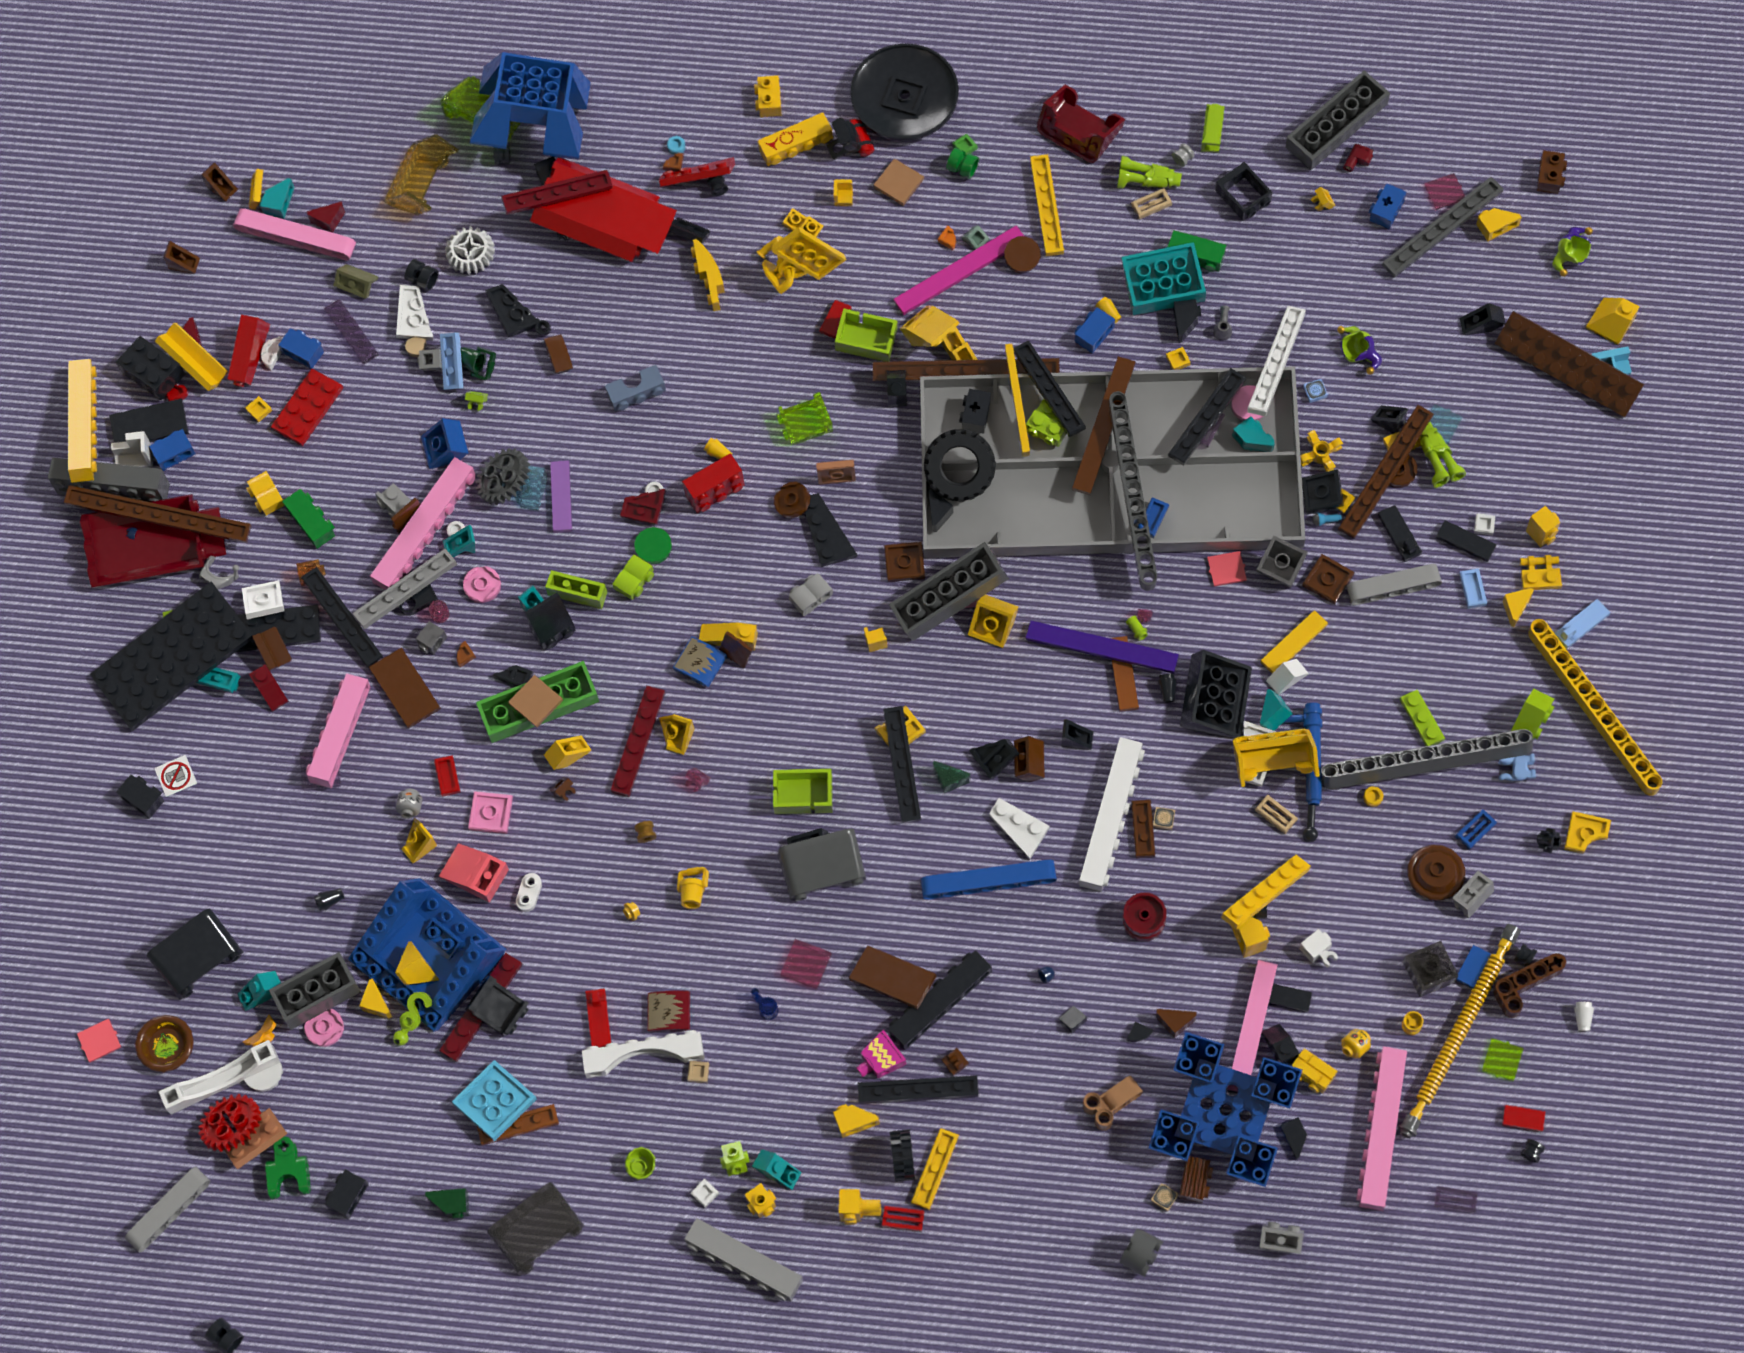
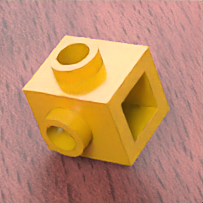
M762 1183L744 1194L749 1203L746 1206L752 1215L757 1214L761 1218L762 1216L767 1217L774 1212L776 1197L770 1189L766 1191Z

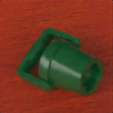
M479 346L477 350L466 347L460 348L462 367L468 369L471 372V376L482 380H489L494 371L496 353ZM487 353L490 354V359L488 360L486 374L483 376L478 373L481 372L485 365Z

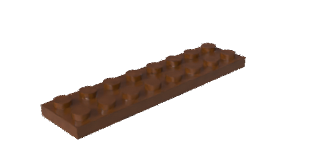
M1512 311L1494 343L1623 417L1627 416L1645 385L1516 311Z

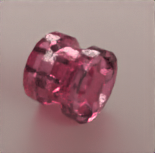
M436 600L430 604L429 613L433 621L443 623L449 618L450 612L444 601Z

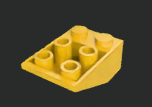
M925 306L905 323L900 330L912 346L936 347L942 343V338L952 334L956 330L955 327L960 323L935 306Z

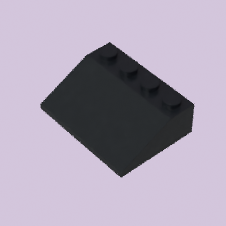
M1206 650L1192 654L1180 727L1198 733L1234 739L1241 737L1252 667Z

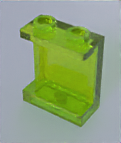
M820 392L813 394L812 400L786 409H782V406L778 407L779 413L776 414L779 425L783 424L784 430L782 432L784 438L789 440L791 446L833 432V424Z

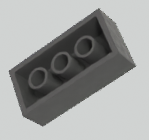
M340 952L269 990L290 1030L361 992Z

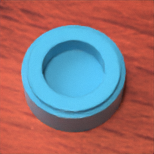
M679 136L671 137L667 142L668 151L673 155L683 153L686 148L684 139Z

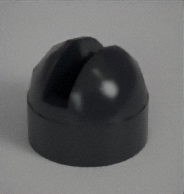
M540 320L536 323L535 329L538 334L545 336L551 332V325L546 320ZM543 325L547 330L544 331L540 327Z

